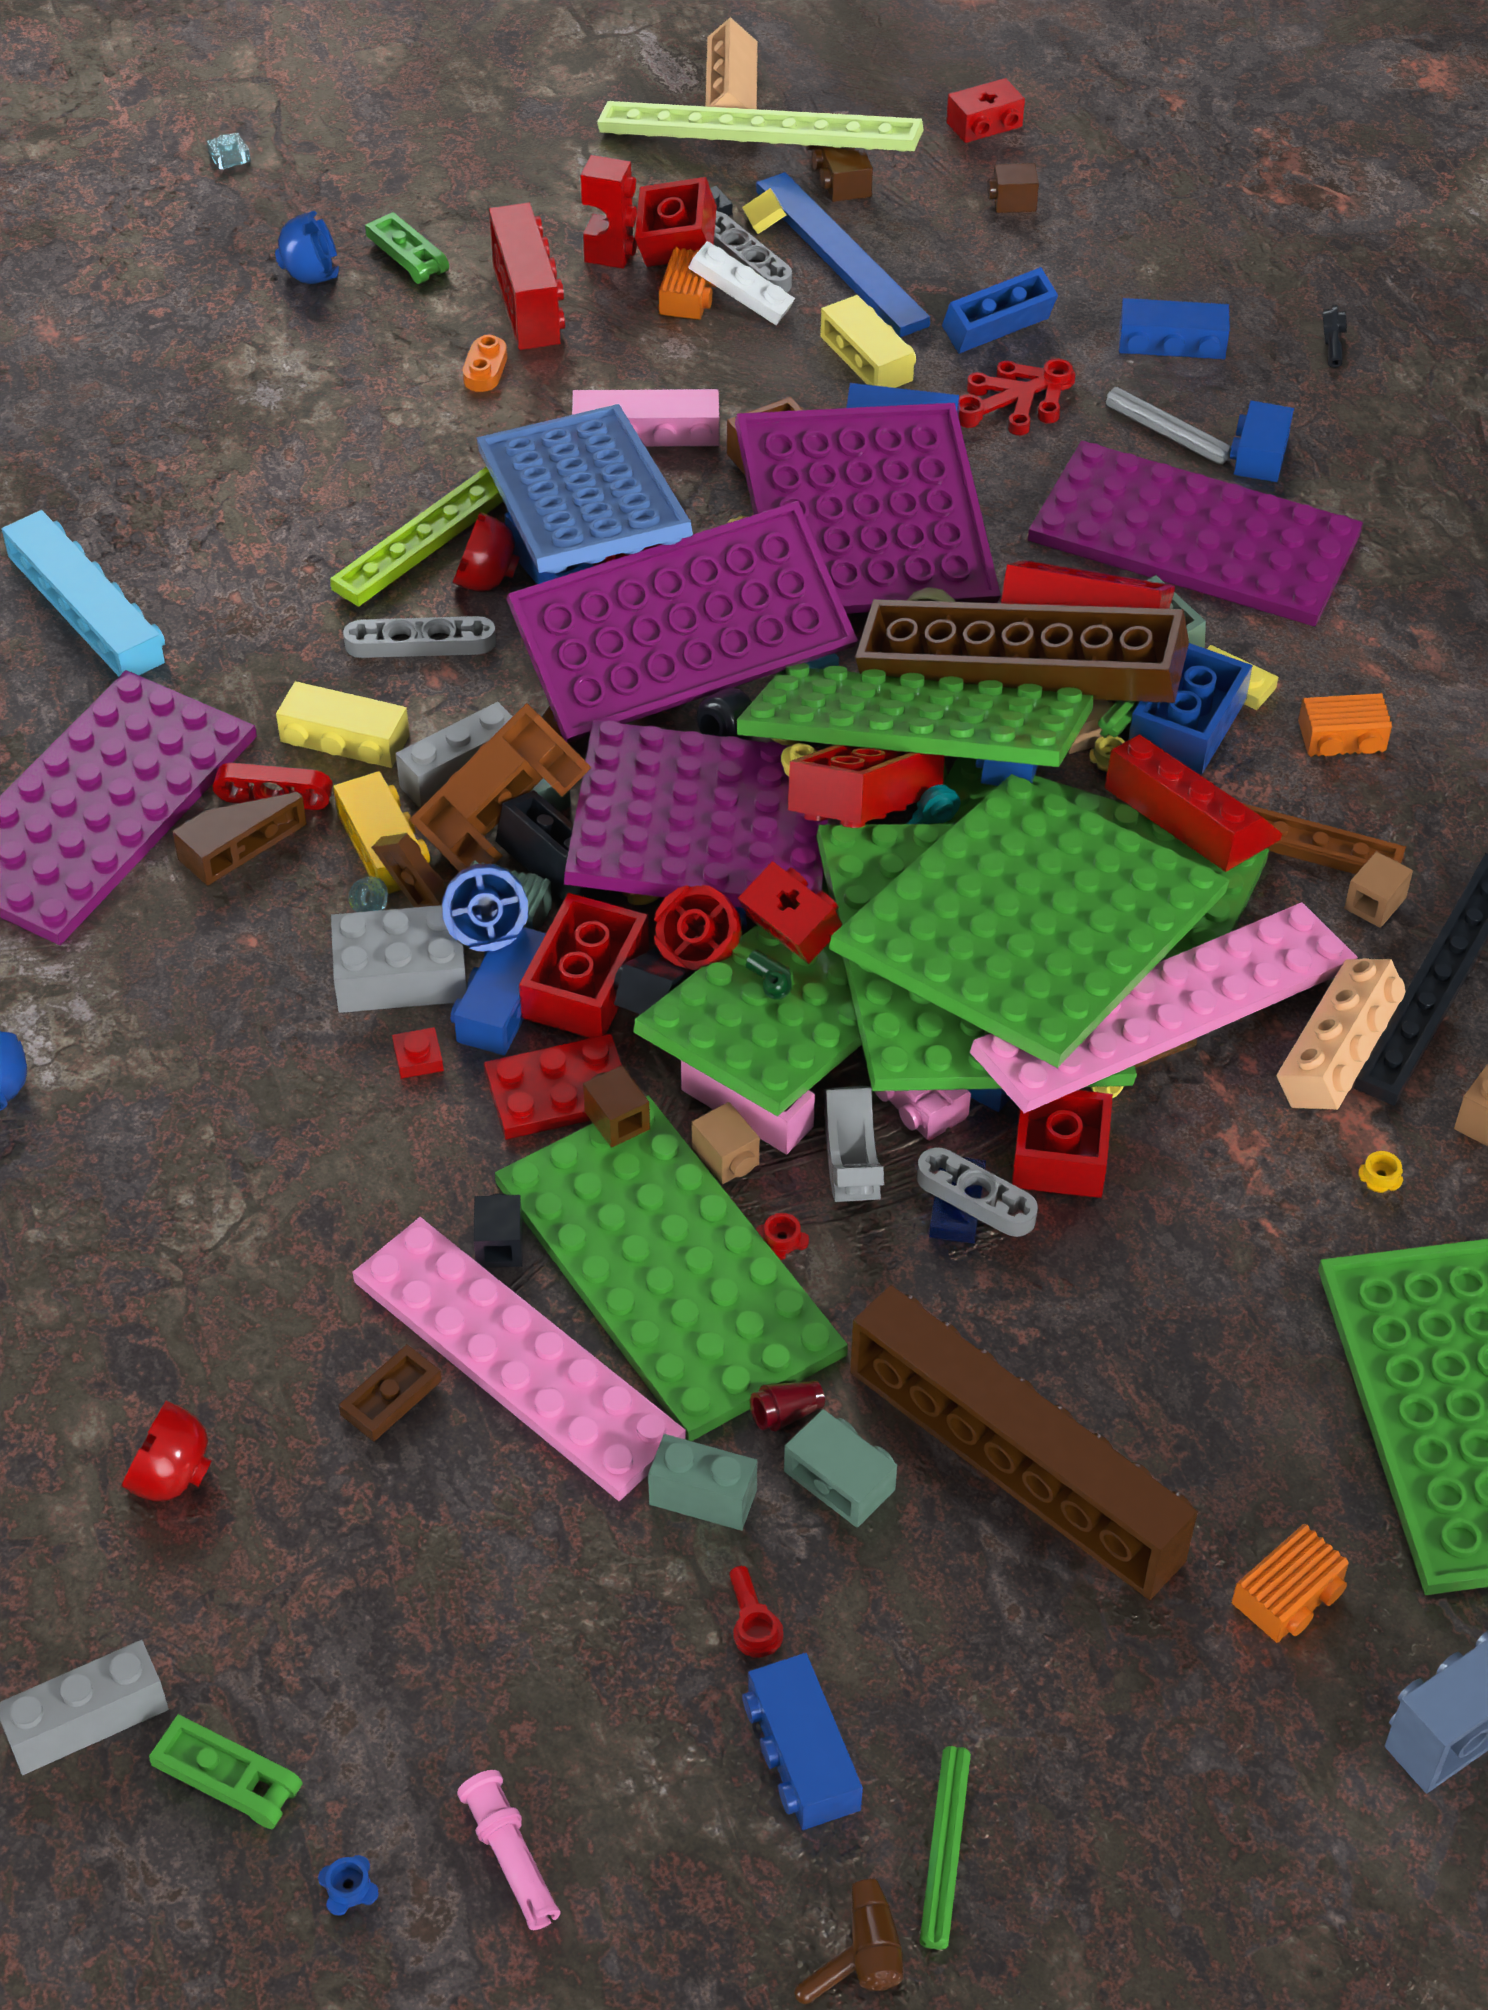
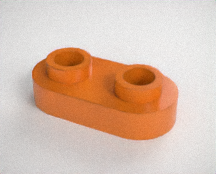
M483 335L472 343L462 369L463 382L468 389L475 392H485L492 390L498 385L507 362V346L503 339L494 335Z

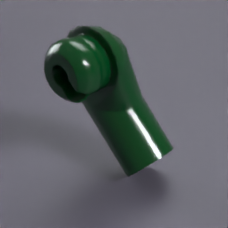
M758 949L752 951L747 958L746 968L763 978V990L769 998L774 1000L785 998L792 990L790 968Z

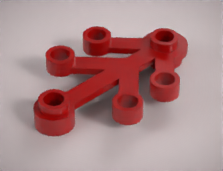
M1051 359L1045 363L1044 368L1019 365L1013 361H1002L997 365L996 377L987 376L979 372L970 374L967 381V391L971 395L959 397L960 410L958 418L960 425L965 428L976 427L983 419V415L1017 401L1014 413L1009 416L1008 430L1013 435H1025L1030 430L1031 418L1029 413L1034 394L1046 389L1045 400L1041 401L1038 406V419L1044 423L1058 421L1060 414V404L1058 402L1061 391L1072 387L1075 383L1076 374L1073 366L1064 359ZM1018 377L1031 379L1028 382L1017 381ZM988 390L1001 392L984 400L978 397L985 395Z

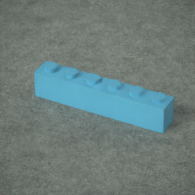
M40 510L1 528L8 557L118 677L125 670L141 675L165 663L162 646L165 645V639L156 624L150 625L146 621L139 606L136 603H129L116 582L111 583L105 577L100 565L96 561L91 562L85 556L81 545L77 541L72 542L66 536L62 525L58 521L53 522Z

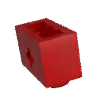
M1006 78L948 94L946 123L964 143L1023 127L1025 98Z
M772 861L737 899L752 921L807 964H810L831 941V935L843 925L836 913L839 906L822 890L815 894L807 888L808 882L795 869L789 867L785 871Z

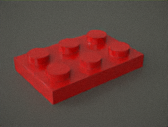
M612 1034L484 1062L485 1075L505 1140L591 1121L584 1111L583 1083L590 1081L600 1073H607L622 1066Z

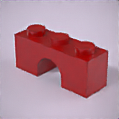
M590 155L581 173L582 205L597 207L606 214L593 213L583 233L584 262L624 269L629 257L634 256L636 253L637 242L635 235H633V227L636 222L637 207L632 206V198L636 189V177L631 176V161Z

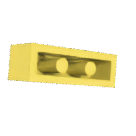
M858 295L821 308L820 337L867 385L896 388L913 381L914 365L916 363V355L913 348L906 344L895 333L894 329L887 325L876 314L875 310L868 306Z
M296 681L276 712L280 742L392 768L396 762V752L403 749L410 736L407 707Z

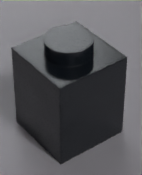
M498 1193L490 1196H474L475 1260L482 1267L523 1266L521 1195Z

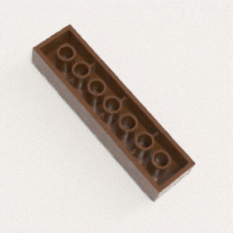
M873 599L855 659L860 674L865 670L878 669L885 671L886 676L900 677L906 673H919L924 675V680L939 681L943 677L954 676L962 678L965 684L978 685L981 681L995 680L1001 682L1003 687L1018 688V686L1023 684H1036L1042 687V691L1057 692L1059 689L1067 687L1077 688L1082 691L1083 695H1093V699L1175 703L1189 639L1184 609Z
M890 1285L853 1319L850 1373L1149 1601L1186 1563L1198 1511L1192 1507L1185 1496L1164 1487L1152 1478L1150 1472L1143 1465L1131 1462L1118 1453L1105 1437L1098 1433H1091L1076 1422L1067 1409L1057 1404L1053 1405L1037 1393L1029 1381L1023 1377L1011 1374L998 1364L991 1353L985 1349L976 1348L961 1337L953 1325L946 1321L941 1322L926 1311L915 1297L909 1294L904 1295L894 1286Z

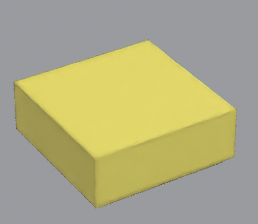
M771 188L742 207L757 234L786 216Z

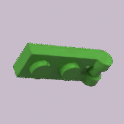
M394 212L365 224L366 236L410 272L415 283L421 284L429 280V275L434 273L440 275L449 270V262L446 256Z
M179 1714L149 1755L153 1767L249 1815L256 1823L267 1829L275 1828L283 1815L281 1807L287 1798L292 1799L295 1797L303 1784L302 1780L287 1768ZM259 1780L270 1786L263 1797L252 1792Z

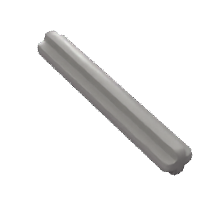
M1114 387L1108 392L1106 404L1113 410L1218 465H1223L1229 459L1231 452L1229 444L1119 387Z

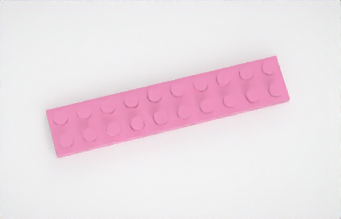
M1301 902L1159 962L1058 1068L991 1033L973 1040L970 1053L1024 1113H1027L1334 978L1346 959H1357L1358 957Z

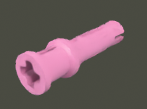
M497 1770L483 1771L466 1780L459 1787L457 1795L462 1803L468 1804L478 1824L475 1829L478 1839L486 1845H491L527 1920L529 1929L538 1930L552 1923L548 1917L549 1914L553 1920H556L561 1912L559 1907L556 1906L519 1831L522 1826V1817L518 1809L511 1808L501 1788L503 1778L500 1772Z

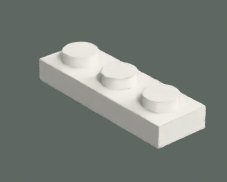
M708 241L693 257L688 267L774 325L780 322L795 300L794 297L786 293L781 287L766 280L752 268L745 266L728 255L723 249Z

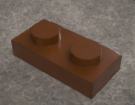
M408 833L380 837L371 848L412 906L415 908L442 905V898L446 891L444 882L424 858L417 842L410 838Z
M406 1344L338 1404L340 1415L374 1442L442 1381L441 1370Z

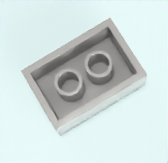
M442 905L331 915L333 975L339 1013L455 1003L457 998L462 999L465 995L467 983L464 946L458 939H454L449 934L443 920Z

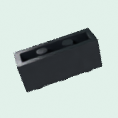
M535 790L502 804L495 841L532 874H536L543 879L547 878L551 882V891L563 901L568 893L597 901L607 899L609 890L564 885L565 868L574 825Z

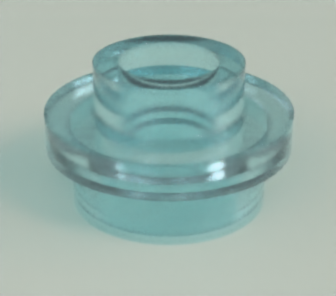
M372 876L357 880L350 888L349 904L356 912L384 910L388 900V890L385 883L380 878Z

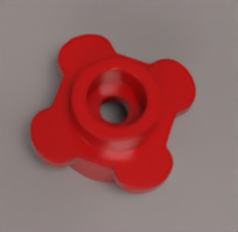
M776 1213L770 1216L765 1224H761L756 1228L757 1232L780 1260H784L786 1255L796 1249L804 1250L809 1245L808 1234L801 1232V1225L798 1219L788 1213ZM784 1236V1237H786V1238H785V1239H779L778 1237Z

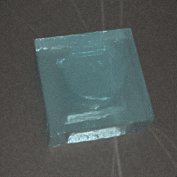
M238 132L223 134L218 138L206 141L208 153L219 170L251 161L249 149Z

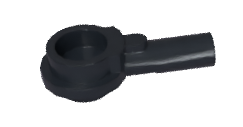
M1337 304L1332 305V309L1323 310L1325 344L1328 345V365L1333 368L1342 365L1340 333L1347 332L1346 311H1339Z

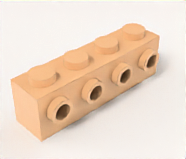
M730 17L707 37L705 107L757 109V41Z
M1363 958L1346 959L1276 1075L1291 1108L1339 1109L1406 992L1404 982L1399 977L1392 959Z

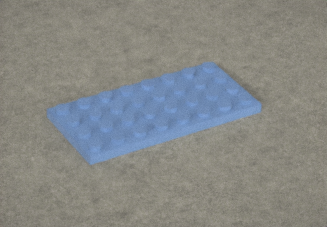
M619 404L476 438L479 452L539 573H558L565 570L567 566L583 562L594 564L603 561L608 556L620 553L636 554L645 547L657 544L672 545L680 542L682 538L693 536L690 519Z

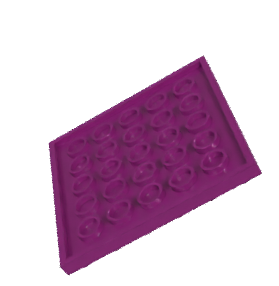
M955 403L737 413L735 427L753 514L755 515L799 501L846 614L870 612L873 599L907 600L915 591L926 587L943 589L956 602L998 603L1001 593Z
M593 720L586 755V762L592 768L582 777L565 868L564 885L664 898L682 886L708 885L727 896L734 907L743 908L737 898L773 861L785 871L789 867L795 869L808 882L807 888L817 894L822 890L824 869L816 836L818 826L827 825L828 820H807L804 818V813L788 810L789 776L784 772L781 755L783 750L790 745H782L777 742L744 740L734 736L705 735L695 731L667 730L656 726L644 727L621 724L616 721ZM813 747L817 751L821 750L820 748Z

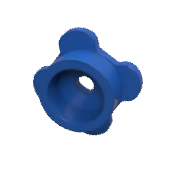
M355 1855L353 1857L340 1858L331 1865L321 1869L318 1880L319 1884L327 1890L329 1899L326 1905L330 1913L338 1916L343 1915L350 1907L361 1903L371 1905L377 1900L379 1894L378 1887L370 1881L368 1875L370 1863L366 1857ZM347 1881L353 1883V1887L350 1889H345L343 1885Z

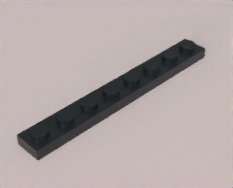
M1485 853L1405 992L1403 1000L1397 1006L1386 1029L1382 1032L1370 1053L1369 1059L1358 1074L1354 1089L1393 1106L1399 1100L1488 941V853Z

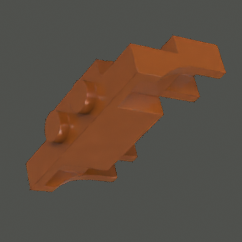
M526 703L409 820L459 872L470 867L471 863L475 860L479 864H495L503 855L485 836L499 823L502 804L530 792L543 778L563 797L592 767Z

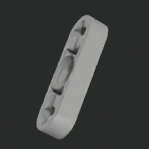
M931 1148L920 1155L917 1168V1182L925 1191L1006 1235L1024 1236L1033 1230L1036 1223L1038 1204L1035 1198L1028 1192L947 1149ZM939 1168H943V1169L946 1170V1171L940 1170V1171H938L936 1174H933V1173L930 1172V1170H932V1171H937ZM971 1185H980L988 1190L989 1195L976 1199L968 1196L964 1190ZM1017 1209L1024 1212V1214H1023V1213H1018V1214H1016L1015 1217L1008 1214V1212H1009V1213H1014V1212H1016Z

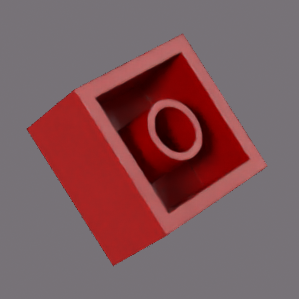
M706 177L640 187L635 240L646 267L669 264L672 252L676 247L680 250L685 248L687 251L689 249L699 251L707 241L714 245L717 205Z
M1077 1090L1027 1113L1020 1109L1012 1184L1020 1189L1102 1198L1107 1169L1113 1094Z

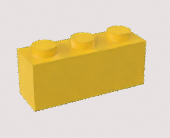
M380 771L334 785L337 814L380 897L401 890L371 847L380 837L408 833L410 838L417 842L422 855L428 863H430V854L423 839H416L415 826L409 820L411 818L409 812L402 813L400 798L393 784L388 786Z

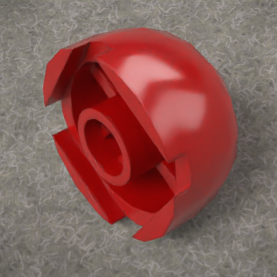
M479 512L453 579V584L477 592L489 591L497 587L504 579V576L513 577L520 557L513 554L515 539L512 531L503 522Z
M686 885L679 887L664 898L655 913L654 921L657 922L656 936L654 935L655 945L665 959L678 967L696 972L703 966H709L712 963L728 959L732 955V950L740 943L742 925L738 911L727 896L711 886L696 885L690 887Z
M166 1400L152 1423L141 1448H139L121 1487L138 1497L151 1501H168L176 1498L184 1492L190 1483L199 1487L212 1460L204 1457L208 1445V1436L204 1425L198 1417L184 1407Z

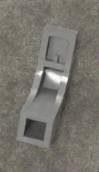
M871 1087L823 1088L826 1146L834 1201L881 1200L880 1185H884V1170L877 1160L875 1149Z

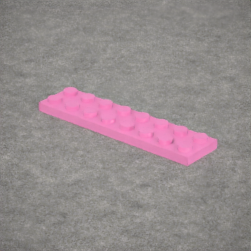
M419 1217L353 1271L354 1283L618 1501L623 1499L648 1476L664 1434L686 1440V1430L423 1218Z

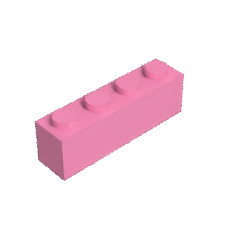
M719 389L573 390L572 415L619 404L645 447L719 446Z

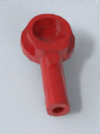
M737 1566L729 1572L740 1607L739 1620L733 1629L734 1643L738 1650L747 1656L754 1658L769 1656L775 1653L784 1639L783 1625L767 1609L765 1604L759 1603L748 1568L746 1566Z

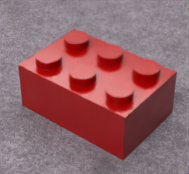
M568 893L519 984L522 1018L590 1038L606 1035L619 1009V1006L614 1005L617 990L614 989L616 973L621 965L646 953L649 949L648 914Z

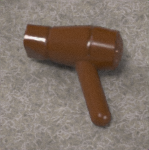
M864 1879L852 1884L853 1944L796 1986L794 1991L795 1998L801 2004L813 2002L855 1970L860 1986L867 1990L883 1991L893 1988L902 1982V1947L889 1904L877 1879Z

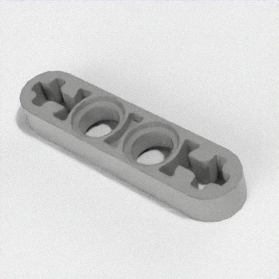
M716 211L714 245L723 249L728 255L745 266L752 268L766 280L781 287L786 293L790 291L792 287V269L728 215ZM738 243V244H742V245L733 246V245H728V244ZM751 260H759V261H763V262L753 263V262H749V261H751Z
M481 616L364 619L348 623L343 630L346 652L357 658L479 655L491 651L496 645L494 623L490 619ZM437 633H445L449 635L447 638L442 640H434L430 638L431 635ZM399 634L410 636L404 641H394L391 639Z

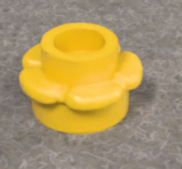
M1373 1152L1367 1157L1365 1164L1359 1167V1178L1361 1181L1366 1182L1367 1188L1377 1193H1384L1388 1190L1395 1191L1403 1183V1177L1401 1176L1403 1173L1402 1164L1398 1157L1390 1152Z

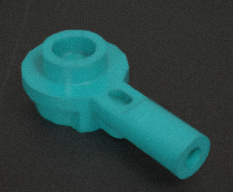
M946 785L930 787L922 794L917 802L918 809L912 814L913 818L906 824H931L949 821L954 817L961 805L958 794Z

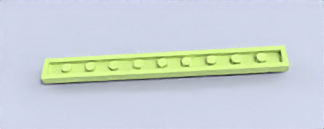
M608 101L597 121L600 133H614L617 135L632 134L649 137L666 136L707 140H733L739 142H767L771 144H800L803 146H832L835 148H864L867 150L884 149L900 152L915 151L923 132L922 119L616 101Z

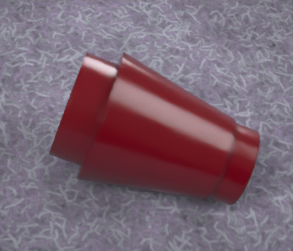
M816 1380L762 1385L759 1391L752 1393L750 1397L751 1412L757 1426L762 1430L770 1428L775 1432L817 1409L823 1408L825 1405L823 1389Z

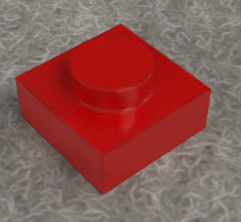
M435 1027L392 1035L400 1079L444 1071Z

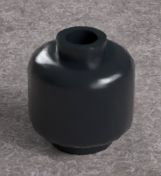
M733 687L723 688L708 696L700 703L697 709V722L700 732L705 735L721 737L734 736L741 738L745 736L737 735V719L752 701L740 689Z

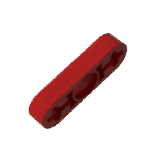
M241 763L222 764L217 770L213 783L214 793L220 799L230 803H245L298 792L303 797L304 809L308 810L325 808L329 803L333 789L331 778L321 771ZM263 783H275L281 786L282 790H272Z

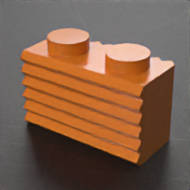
M678 247L673 250L659 289V315L701 320L704 308L710 309L713 297V289L711 287H717L688 268L698 250L693 251L689 249L687 251L685 248L680 250Z
M1383 693L1302 699L1298 722L1307 754L1310 757L1315 754L1317 756H1335L1339 753L1344 755L1347 752L1350 755L1354 752L1357 754L1361 752L1372 754L1377 751L1383 753L1387 750L1392 721H1390V716H1388Z
M1302 1524L1236 1583L1231 1603L1278 1643L1289 1632L1293 1636L1299 1635L1313 1619L1314 1609L1320 1606L1322 1602L1330 1606L1342 1595L1347 1587L1344 1577L1349 1562L1346 1557L1340 1555L1338 1550H1333L1331 1544H1327L1323 1537H1318L1316 1531L1310 1530L1308 1524Z

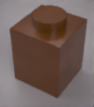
M1035 163L995 164L994 178L988 179V199H994L996 213L1037 212L1039 180Z
M623 1066L607 1073H600L590 1081L583 1083L584 1111L611 1148L650 1130L649 1101Z

